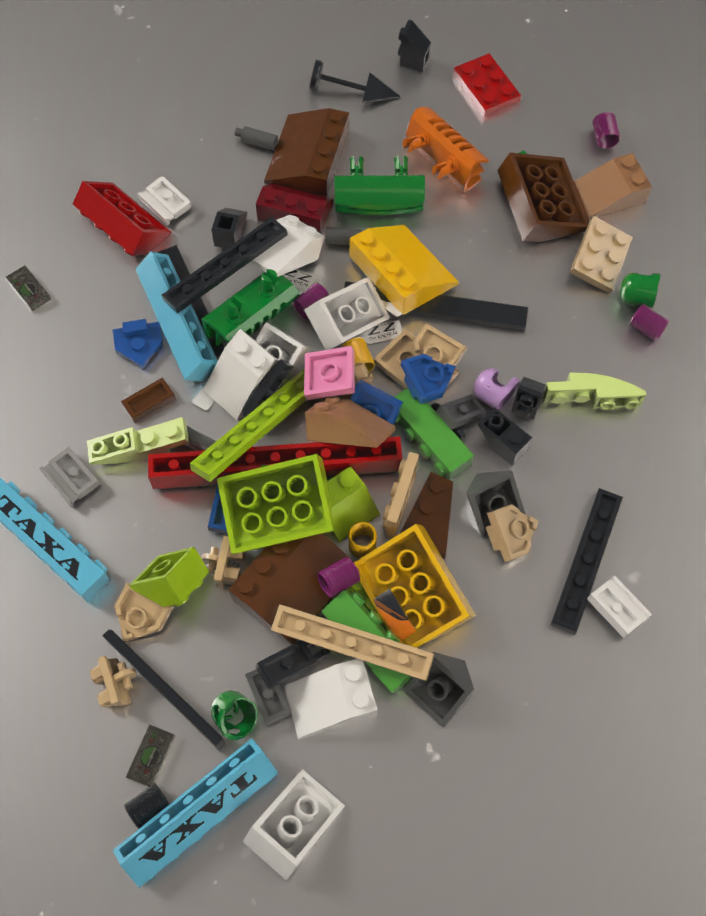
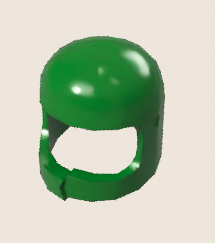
M629 273L626 275L620 286V297L623 303L633 307H641L645 304V306L647 305V307L649 306L652 309L656 301L661 275L659 273H652V275Z
M229 690L222 692L214 699L211 706V717L220 728L224 737L229 740H239L246 737L253 730L257 722L258 711L254 702L238 691ZM233 707L235 714H237L240 707L244 715L242 721L237 725L226 721L233 718L232 715H226ZM239 729L240 732L234 734L229 733L227 730Z

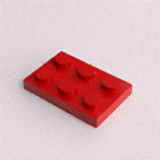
M490 53L453 68L454 76L483 116L511 106L521 100V94Z

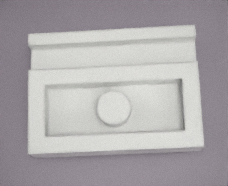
M163 176L146 187L143 193H138L139 199L166 225H169V221L172 219H177L192 208L191 201Z
M615 575L587 598L623 638L628 636L652 615Z

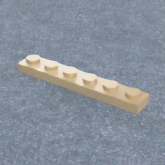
M280 604L271 628L273 632L423 681H427L435 655L431 652Z

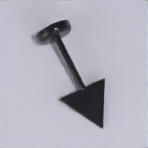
M317 59L315 61L309 86L310 90H317L320 80H325L365 91L362 103L400 98L399 94L370 72L367 85L364 86L322 74L323 62Z

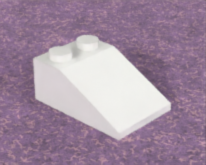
M287 215L277 219V221L287 229L288 235L252 260L251 263L264 272H267V269H272L277 273V277L318 260L324 236L317 232L315 228L299 221L296 216Z
M369 276L315 302L304 310L325 350L333 349L390 318Z
M267 322L256 338V341L278 360L288 361L294 366L290 371L292 375L288 381L303 370L305 354L314 351ZM286 383L280 384V386L276 389V391H278V390H279L282 386H284Z
M240 329L224 348L203 391L239 421L243 416V407H245L251 395L278 362V359Z
M354 659L336 664L284 686L298 739L377 717V706L362 660Z
M302 769L254 823L243 843L287 881L344 809L345 805Z

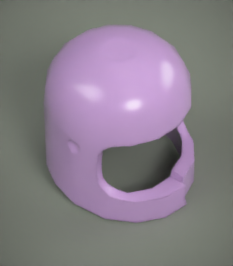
M489 368L477 377L473 392L480 401L500 410L515 393L521 380L513 377L504 386L497 379L499 371Z

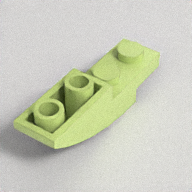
M569 373L567 381L547 382L543 395L544 402L558 404L564 401L581 403L592 400L593 408L610 410L616 407H625L626 409L640 407L646 397V391L626 381L610 376L592 373Z
M182 417L138 431L131 427L88 440L89 463L91 465H103L148 459V454L170 453V448L189 443L186 421Z

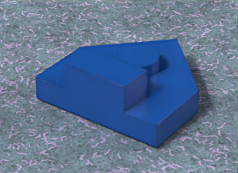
M146 319L123 322V328L112 330L116 354L127 358L143 370L149 363V359L163 346L160 323L153 322L147 324Z
M426 354L404 359L400 364L405 373L404 381L413 399H418L420 404L443 398L456 366L448 363L446 365L432 360L433 357Z

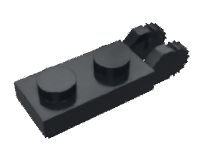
M278 360L251 395L245 407H243L242 413L244 418L272 396L280 384H284L289 380L292 375L290 371L294 368L292 364L288 361Z
M300 640L259 661L255 667L268 689H271L330 656L331 651L322 649L312 655L309 649L316 645Z

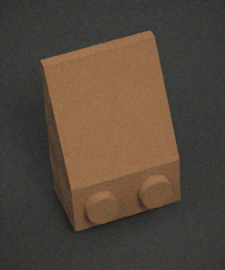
M633 153L611 159L574 181L589 220L594 216L598 218L645 204L652 188Z
M338 395L325 397L305 412L307 441L377 448L396 431L393 424L350 399L339 398Z

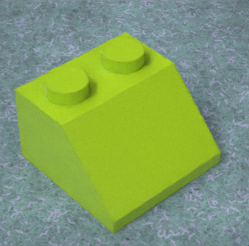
M351 466L327 481L334 531L331 533L339 543L348 538L349 530L354 524L358 522L370 523L380 516V512L366 485Z
M195 547L158 555L129 586L133 591L162 607L180 606L188 601L189 595L193 590L203 584L202 580L208 575L209 570Z

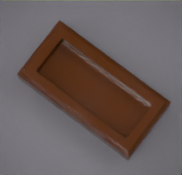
M162 377L122 400L121 403L135 423L173 401L176 397Z

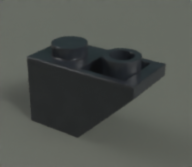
M408 20L405 28H401L398 40L401 41L398 49L400 66L423 72L430 58L431 42L412 20Z
M231 208L217 211L211 229L214 246L228 248L240 239L247 211Z
M523 377L518 386L511 412L516 413L519 417L534 420L547 385Z
M495 407L478 423V427L493 451L511 466L528 451L532 437Z

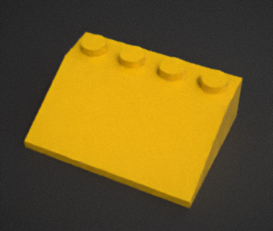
M405 225L368 228L350 238L349 257L367 277L369 276L370 280L402 315L450 290L459 283Z
M413 525L354 562L360 574V582L378 615L382 618L387 631L390 629L375 605L374 599L388 589H391L403 612L415 628L416 632L401 641L400 643L420 648L476 616L422 525Z

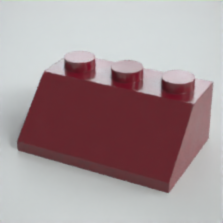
M271 183L262 187L256 201L257 220L265 222L271 217L277 220L287 215H293L299 221L315 228L317 232L322 234L334 199Z

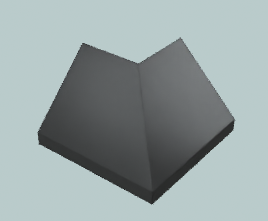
M512 471L485 472L475 475L466 494L482 537L488 534L486 527L491 525L487 513L512 504L525 514Z
M432 652L435 655L427 681L413 677L404 688V691L444 727L472 697L474 687L465 660Z

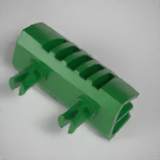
M354 156L350 157V175H335V211L364 215H392L423 210L425 175H408L407 156H404L402 166H400L399 156L394 157L395 175H364V158L362 156H359L358 166L355 164Z
M267 269V272L262 273L202 318V325L207 339L216 336V345L218 346L225 341L229 343L240 329L251 336L264 326L266 322L268 323L290 306L294 299L299 297L300 292L283 275L277 277V273L274 270Z

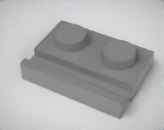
M67 447L48 461L49 464L45 467L39 468L70 507L74 505L73 502L77 499H82L100 485L99 481L70 447Z

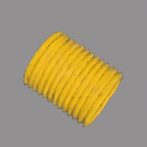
M356 337L346 341L342 347L352 346L354 350V364L364 362L368 372H371L375 367V363L365 340Z
M358 522L350 528L348 544L349 551L353 556L362 558L376 549L377 533L374 526L370 523ZM359 535H365L371 538L372 542L366 546H360L354 543L353 539Z

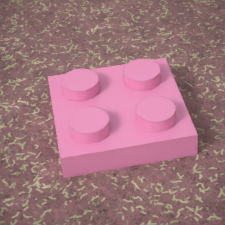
M352 346L305 354L304 396L307 400L355 393L354 350Z

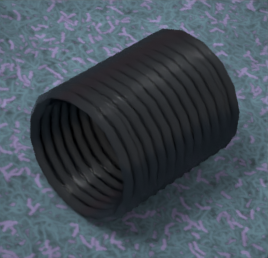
M153 783L146 790H143L141 794L139 793L131 801L129 800V802L124 804V808L139 829L166 808L169 802L157 784Z

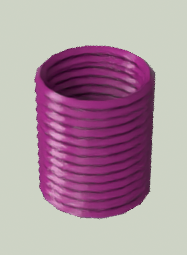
M603 112L595 116L592 125L597 146L607 149L617 145L620 141V134L615 115L610 112Z
M314 283L302 292L299 297L294 299V308L300 316L309 320L304 310L315 302L329 296V293L321 284Z
M643 304L631 319L630 326L632 325V327L656 341L667 327L669 319L667 320L663 315L661 316V314Z
M348 557L321 570L317 575L321 588L329 597H333L360 582L359 571L354 562Z

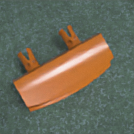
M420 107L414 111L406 131V138L402 142L403 148H409L408 152L417 149L434 164L432 167L433 176L439 174L437 179L447 176L464 192L482 180L480 173L484 172L480 163H488L490 160L431 108Z

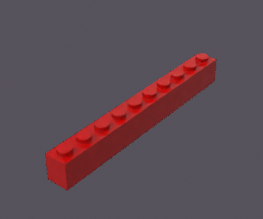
M400 436L388 437L377 448L324 442L251 447L211 482L191 471L190 463L205 450L148 454V478L153 489L217 485V478L257 469L261 465H273L318 454L323 459L326 477L336 476L350 466L357 475L398 472L403 459Z

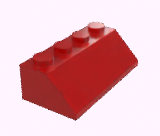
M82 181L72 203L80 210L79 213L93 221L96 228L107 233L110 240L121 245L124 251L131 256L149 254L150 251L154 250L172 233L111 182Z

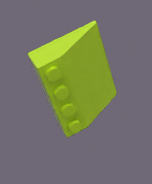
M318 454L217 478L232 555L334 531L328 482L323 459Z

